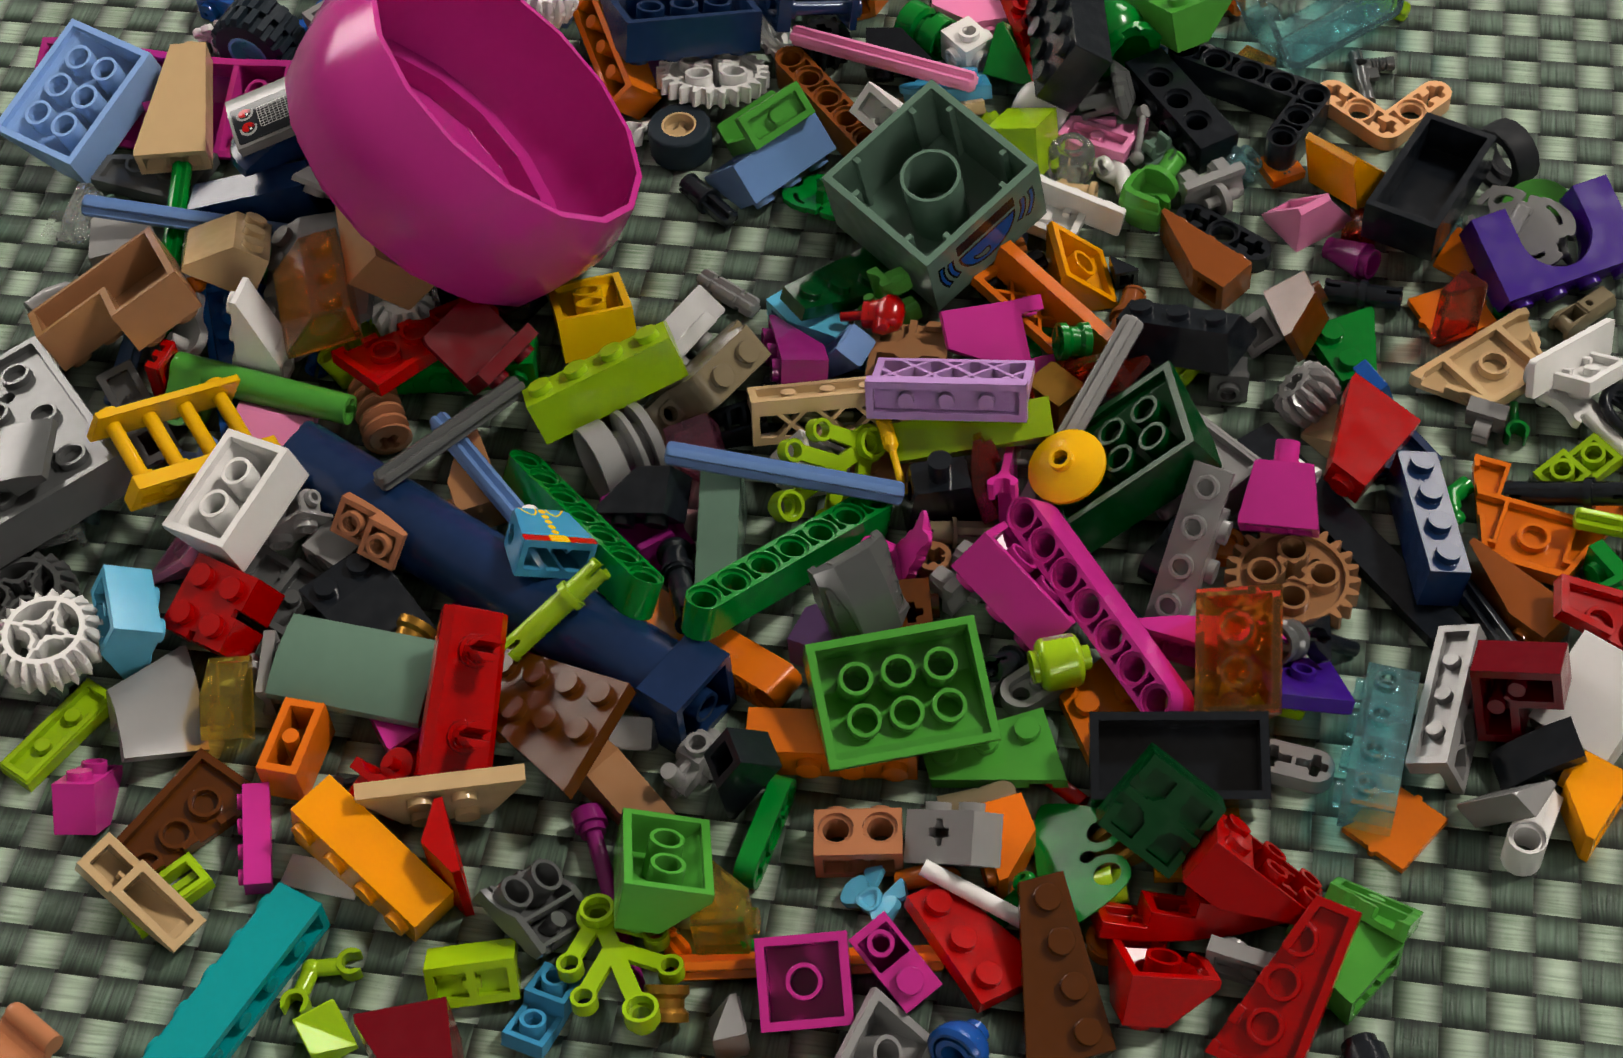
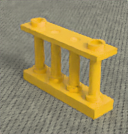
M237 374L224 378L214 377L199 385L118 407L107 406L94 413L87 438L91 443L110 437L132 474L124 497V501L131 512L181 497L217 445L197 412L217 407L230 429L252 436L232 403L241 381ZM182 417L204 455L190 460L183 458L162 422ZM146 427L169 466L156 470L147 469L126 432ZM275 435L261 438L262 440L280 445Z

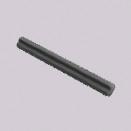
M511 376L375 470L373 473L374 484L379 486L382 491L392 489L523 397L522 390L525 389L523 381H519L516 376Z

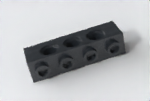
M1162 47L1125 62V68L1130 72L1136 94L1135 102L1139 106L1145 104L1149 107L1151 116L1148 118L1153 121L1160 131L1172 139L1173 146L1185 156L1186 163H1189L1199 175L1207 172V165L1212 160L1223 157L1228 162L1236 159L1239 133Z

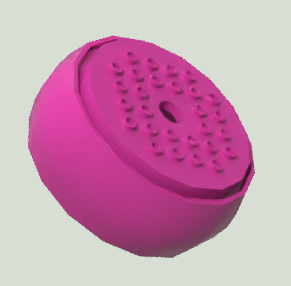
M325 0L313 17L284 79L290 125L321 189L363 238L410 275L473 303L519 307L550 293L586 272L600 262L618 240L634 209L642 180L632 133L599 76L563 33L524 0Z

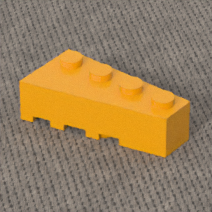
M330 774L290 809L293 826L291 831L294 834L295 842L353 889L362 902L368 906H373L384 916L383 918L387 925L399 936L406 934L416 942L454 906V891L364 806L355 803L354 797Z

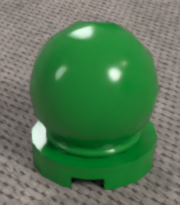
M1104 0L1112 60H1116L1125 67L1126 61L1159 48L1162 36L1148 22H1144L1139 10L1125 0ZM1110 67L1102 76L1104 80H1109Z

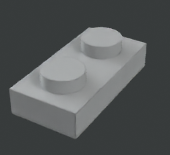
M1211 934L1205 958L1209 959L1219 977L1252 987L1258 975L1269 964L1277 951L1267 952L1248 946L1242 940L1234 937L1222 938Z

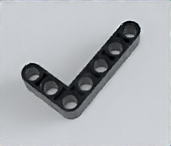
M1207 43L1180 53L1168 48V55L1203 94L1275 120L1267 131L1263 156L1264 162L1273 169L1286 170L1295 165L1297 160L1300 161L1306 153L1305 137L1308 132L1318 136L1326 125L1331 93L1326 86Z

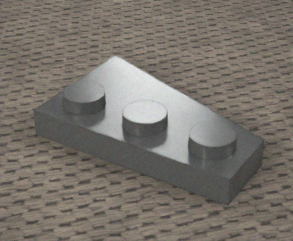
M213 153V169L192 171L189 200L194 184L207 182L220 165L217 153ZM133 154L107 155L90 180L94 189L167 206L171 172L142 175Z

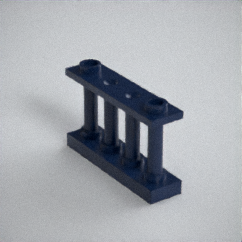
M753 0L776 32H790L791 19H795V16L837 15L848 30L853 31L856 30L857 18H860L862 14V0Z

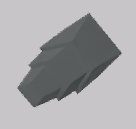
M1112 60L1110 76H1108L1109 80L1096 83L1079 104L1083 121L1113 112L1123 120L1128 118L1135 102L1136 94L1129 70L1116 60Z

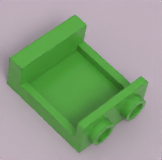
M794 81L778 92L774 90L766 92L718 123L715 128L732 157L760 149L815 113V110L799 83Z

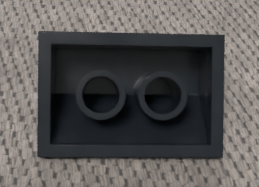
M1148 299L1130 300L1116 318V325H1118L1125 314L1137 317L1144 324V328L1125 360L1162 365L1169 360L1174 367L1226 375L1231 373L1257 337V329L1241 314L1226 313L1221 309L1204 310L1189 308L1184 304L1167 305L1153 303Z

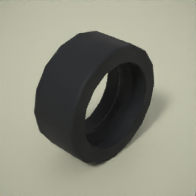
M1502 118L1479 129L1497 136L1491 169L1483 180L1485 185L1489 188L1492 185L1514 187L1523 181L1533 179L1538 174L1540 166L1538 149L1528 131L1518 122ZM1497 143L1508 155L1511 168L1501 158L1497 149Z

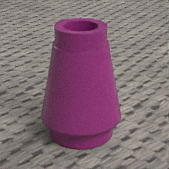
M1329 237L1322 248L1323 258L1328 259L1356 279H1362L1363 277L1366 279L1372 278L1381 263V252L1376 250L1375 246L1371 243Z

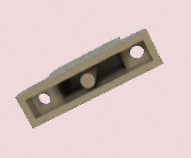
M739 319L730 323L686 365L689 376L662 388L643 406L659 430L664 444L689 422L713 411L722 404L770 357L771 353L747 324H742ZM664 409L671 412V421L664 417Z

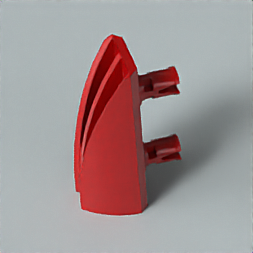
M444 604L442 607L436 631L414 776L493 767L508 625L507 614L456 604Z

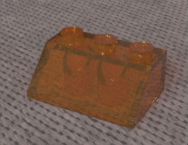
M336 228L299 237L273 274L288 359L363 338L354 286L349 285L347 282L341 241Z
M1282 584L1196 589L1194 711H1269V719L1282 714Z

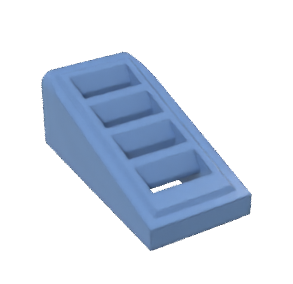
M854 323L850 324L825 347L829 358L828 379L861 367L876 343L873 337Z

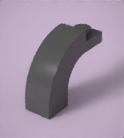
M130 359L96 376L111 406L118 407L151 398L149 391ZM162 422L179 452L182 453L183 450L167 422ZM146 427L127 432L147 469H152L166 461Z

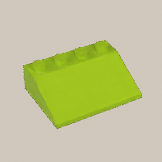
M665 320L656 325H646L640 328L634 336L621 342L609 343L601 348L599 353L585 360L572 361L562 371L550 377H541L529 384L528 388L522 390L528 412L546 444L549 445L573 433L575 429L608 416L616 410H620L689 376L669 325Z

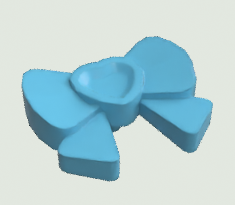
M882 865L869 867L864 870V875H858L846 883L840 899L846 908H860L871 916L872 920L885 911L893 921L899 913L901 901H905L908 896L907 884L903 878H900L883 894L878 886L886 870Z

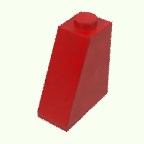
M1355 372L1341 396L1323 480L1329 483L1335 493L1342 497H1348L1356 503L1394 459L1397 450H1401L1411 439L1421 420Z

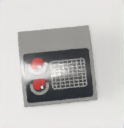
M285 77L225 102L230 128L237 149L242 157L295 136L290 125Z

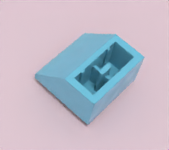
M103 564L91 589L92 604L98 609L96 616H99L104 622V625H99L97 628L101 631V638L99 640L100 653L123 679H126L151 664L152 653L155 647L164 640L166 623L163 618H160L158 608L160 590L154 586L152 569Z

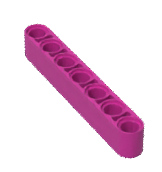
M1018 497L1013 500L1006 513L1009 528L1140 712L1194 711L1195 702L1190 689L1057 507L1052 503L1027 497ZM1145 664L1144 675L1142 676V669ZM1168 696V705L1165 709V701Z

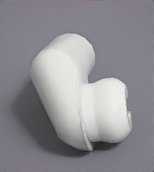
M1106 155L1099 156L1093 163V170L1101 181L1115 187L1116 197L1119 200L1123 184L1131 175V172L1127 165L1111 160Z

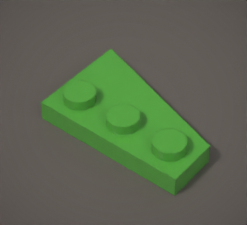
M1043 707L998 720L1001 741L923 755L932 788H979L1002 780L1011 782L1015 788H1029L1030 784H1052L1053 788H1069Z

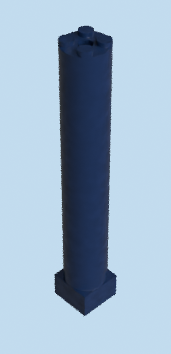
M312 421L304 422L283 446L289 448L309 474L299 492L303 489L317 490L321 495V512L333 514L334 517L342 495L348 492L372 504L393 519L408 534L397 566L462 606L507 614V634L514 631L557 591L556 586L562 580L566 582L569 580L514 576L504 547L505 536L408 477L389 491H382L379 486L374 484L373 473L385 463L321 425L315 424ZM596 590L584 600L585 605L580 610L574 609L531 648L548 659L630 683L636 694L627 708L641 717L653 719L659 744L676 754L680 743L690 733L696 732L698 729L708 731V729L714 728L737 702L731 658L728 652L709 641L692 640L686 637V635L679 641L646 620L629 618L620 613Z

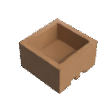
M910 319V324H902L899 331L886 335L873 333L872 337L876 343L868 355L865 376L873 374L878 357L952 359L953 352L946 350L941 322L929 321L925 326L918 325V320Z

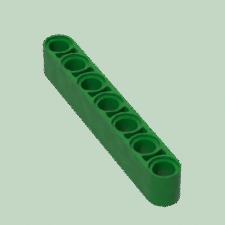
M525 450L510 451L502 479L524 505L531 504L538 509L559 510L569 513L598 543L595 558L603 565L599 569L604 570L606 568L611 575L597 590L623 615L635 620L645 621L651 619L664 583L662 574L542 458Z
M848 497L687 589L685 594L681 624L682 632L686 637L696 641L714 639L808 584L810 580L807 569L812 566L817 568L860 543L865 536H869L876 529L885 538L888 534L893 504Z

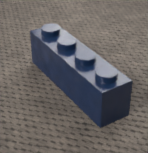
M1397 450L1384 486L1416 604L1458 606L1472 571L1437 452Z

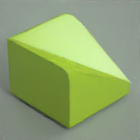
M334 999L328 1000L292 1020L311 1058H341L359 1048Z

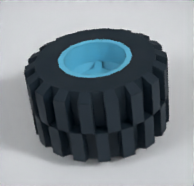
M234 0L213 26L211 36L213 37V47L218 50L216 53L221 58L293 60L306 32L304 27L299 24L300 21L297 17L292 15L288 8L280 5L276 0Z

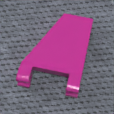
M1041 294L1010 301L940 311L939 317L946 350L971 359L1035 360V373H1037L1049 362H1055L1054 354L1031 358L1022 317L1034 316L1037 314V311L1044 310Z
M1016 446L1006 447L1001 471L987 480L988 499L995 500V496L998 494L999 523L1006 520L1009 505L1019 497Z

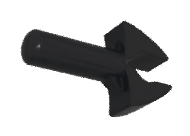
M1329 615L1312 618L1303 623L1307 631H1310L1313 637L1317 639V641H1310V647L1307 652L1308 657L1315 663L1320 664L1332 661L1331 651L1349 657H1355L1359 654L1360 645L1357 641L1331 633Z

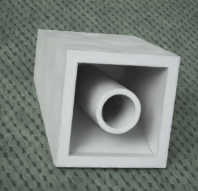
M1584 630L1569 653L1572 679L1564 710L1533 709L1528 717L1531 726L1538 729L1571 716L1584 752L1586 750L1614 765L1623 753V650Z

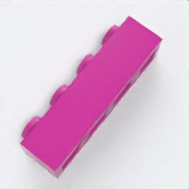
M269 782L242 784V794H237V809L242 810V819H237L238 835H243V844H238V860H243V869H238L239 886L244 885L245 895L267 894L273 890Z

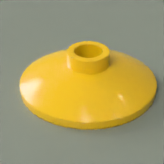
M1069 429L1057 432L1041 442L1033 452L1028 465L1029 483L1034 492L1046 502L1057 505L1078 502L1090 495L1102 481L1107 465L1105 450L1099 440L1086 431ZM1067 457L1064 463L1058 464L1062 459Z

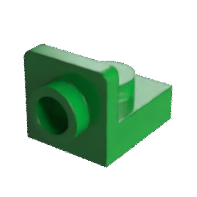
M1603 539L1589 545L1582 568L1587 581L1623 590V561Z

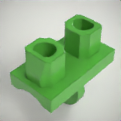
M876 266L869 269L866 273L874 294L868 293L864 295L863 300L881 299L888 294L899 296L912 289L913 284L909 274L901 266L886 273H883ZM911 295L902 299L905 305L903 324H910V319L919 320L923 317L919 304ZM860 305L857 311L862 310V305Z

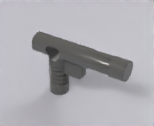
M1359 49L1357 51L1352 50L1348 53V59L1358 93L1376 104L1370 82L1379 81V72L1381 70L1392 71L1395 69L1394 56L1364 59Z

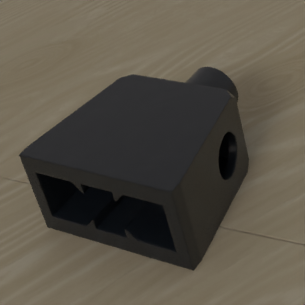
M938 450L928 456V461L912 463L908 466L905 480L908 493L904 494L901 503L906 533L914 528L915 520H918L922 510L927 511L930 521H951V517H956L957 521H982L976 490L966 458L962 456L951 457L948 452Z

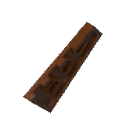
M200 748L123 830L117 839L139 861L143 859L159 873L187 852L192 854L236 824L237 819H242V810L237 809V794H242V784L251 782Z

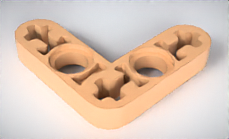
M1326 80L1320 83L1326 86L1331 93L1327 117L1380 151H1392L1408 141L1427 112L1438 116L1445 114L1449 110L1452 90L1446 83L1435 80L1428 81L1389 109L1384 110L1343 82ZM1362 112L1368 117L1359 119L1352 117L1350 114ZM1406 112L1415 113L1419 118L1408 119L1401 114Z

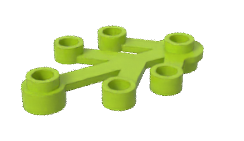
M823 417L809 420L805 426V434L814 443L831 440L848 446L840 454L837 455L806 446L797 438L782 440L777 447L778 457L783 461L794 463L801 461L814 466L845 472L855 464L854 473L868 476L871 473L872 463L879 460L886 452L883 449L878 427L875 425L861 424L856 426L854 430H849L833 425L828 419ZM818 424L822 429V433L820 436L817 434L816 427ZM789 445H792L794 449L793 457L789 455ZM797 487L779 490L771 496L768 502L769 514L780 523L795 522L804 513L805 501L818 491ZM826 493L824 508L819 509L815 516L847 499L848 496ZM782 501H783L784 506H785L784 512H783L782 509H781V502H782Z
M596 893L589 895L582 900L576 913L579 932L568 950L556 960L559 979L565 983H575L581 980L585 974L583 958L597 938L602 947L580 986L574 988L570 993L569 998L572 1011L579 1017H588L598 1010L599 1001L597 994L612 970L625 1000L622 1004V1014L626 1028L637 1035H648L656 1029L661 1021L659 1003L654 995L641 991L630 965L657 972L659 980L665 985H676L685 978L684 961L677 954L663 955L657 953L669 946V929L660 933L661 937L652 939L650 937L657 934L646 932L631 933L624 929L614 928V900L606 894ZM616 932L643 938V944L646 949L620 942ZM569 965H576V967L573 969H564ZM670 967H676V968H677L676 970H674V971H672V972H666V971H665L667 968H670ZM585 998L591 999L587 1003H578Z

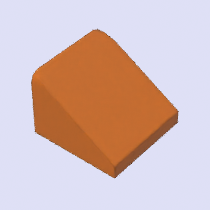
M1457 227L1437 256L1433 267L1462 282L1469 280L1476 271L1459 236L1463 229Z

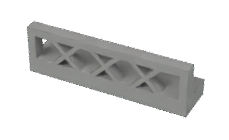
M1480 624L1438 626L1405 760V765L1410 774L1440 773L1452 794L1465 793L1477 741L1470 668L1478 640H1488Z

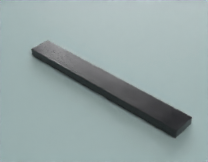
M1268 422L1237 439V441L1261 459L1274 460L1275 442L1277 439L1285 438ZM1299 454V458L1301 460H1303L1305 463H1309L1301 454ZM1321 476L1316 484L1320 534L1324 531L1329 532L1327 539L1329 544L1337 540L1342 541L1341 552L1351 551L1353 553L1351 564L1359 565L1358 575L1417 636L1433 650L1438 626L1468 624L1451 606L1416 604L1405 560L1342 496L1335 493L1329 483L1323 480Z

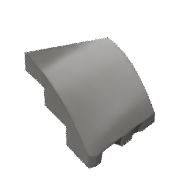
M186 645L176 648L106 691L111 732H118L122 763L194 756L200 748L209 752V741L202 732L200 721L201 697Z

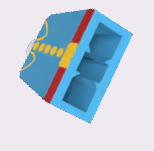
M531 504L515 508L512 511L504 539V547L514 576L570 579L589 562V559L595 557L598 547L595 539L569 513L559 510L538 509Z

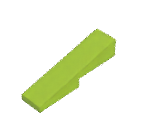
M1049 396L1029 399L1027 423L908 420L893 423L899 443L897 454L900 464L927 461L928 456L938 450L948 452L951 457L972 455L974 451L1038 444L1054 434Z

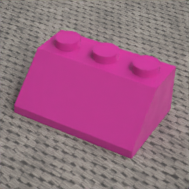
M1007 520L984 532L951 565L957 572L956 578L966 590L970 592L975 591L985 601V609L989 615L1000 623L1004 622L1015 633L1014 639L1016 643L1026 652L1033 650L1037 639L1065 634L1077 623L1007 524Z

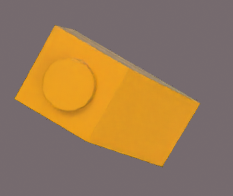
M1585 750L1584 753L1588 762L1564 769L1557 785L1563 788L1561 796L1564 799L1560 808L1561 815L1578 858L1587 863L1623 805V769Z

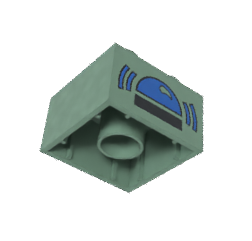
M932 79L822 176L836 224L889 270L901 266L911 278L912 289L938 312L968 286L975 275L985 270L995 261L1001 245L1009 240L1015 243L1047 213L1038 164Z

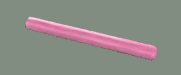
M795 25L789 35V39L794 46L928 82L932 79L939 85L966 92H973L979 81L977 73L972 70L801 25Z

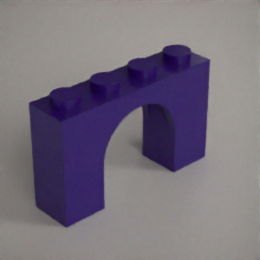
M1606 174L1573 185L1559 200L1560 204L1572 213L1576 223L1575 236L1578 242V257L1574 264L1551 266L1532 257L1522 245L1506 209L1475 218L1459 234L1460 239L1492 307H1495L1498 313L1507 310L1513 312L1523 307L1529 310L1534 306V302L1545 299L1546 303H1551L1568 294L1567 291L1578 287L1580 292L1589 290L1602 282L1601 279L1612 276L1613 280L1623 278V208Z

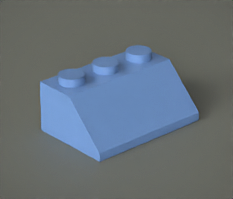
M813 113L760 149L735 156L704 178L710 186L716 188L740 209L751 205L759 209L775 199L772 192L778 188H790L800 182L802 179L799 174L807 168L810 172H813L828 162L826 155L837 148L816 113Z

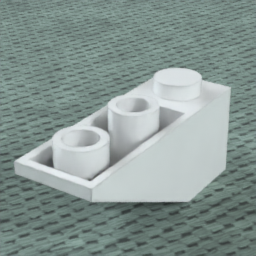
M242 277L236 291L229 293L226 302V312L231 314L229 340L234 342L232 364L290 379L295 369L293 341L250 279Z

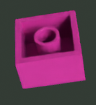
M846 930L754 938L761 1033L852 1025L855 1019L848 932Z

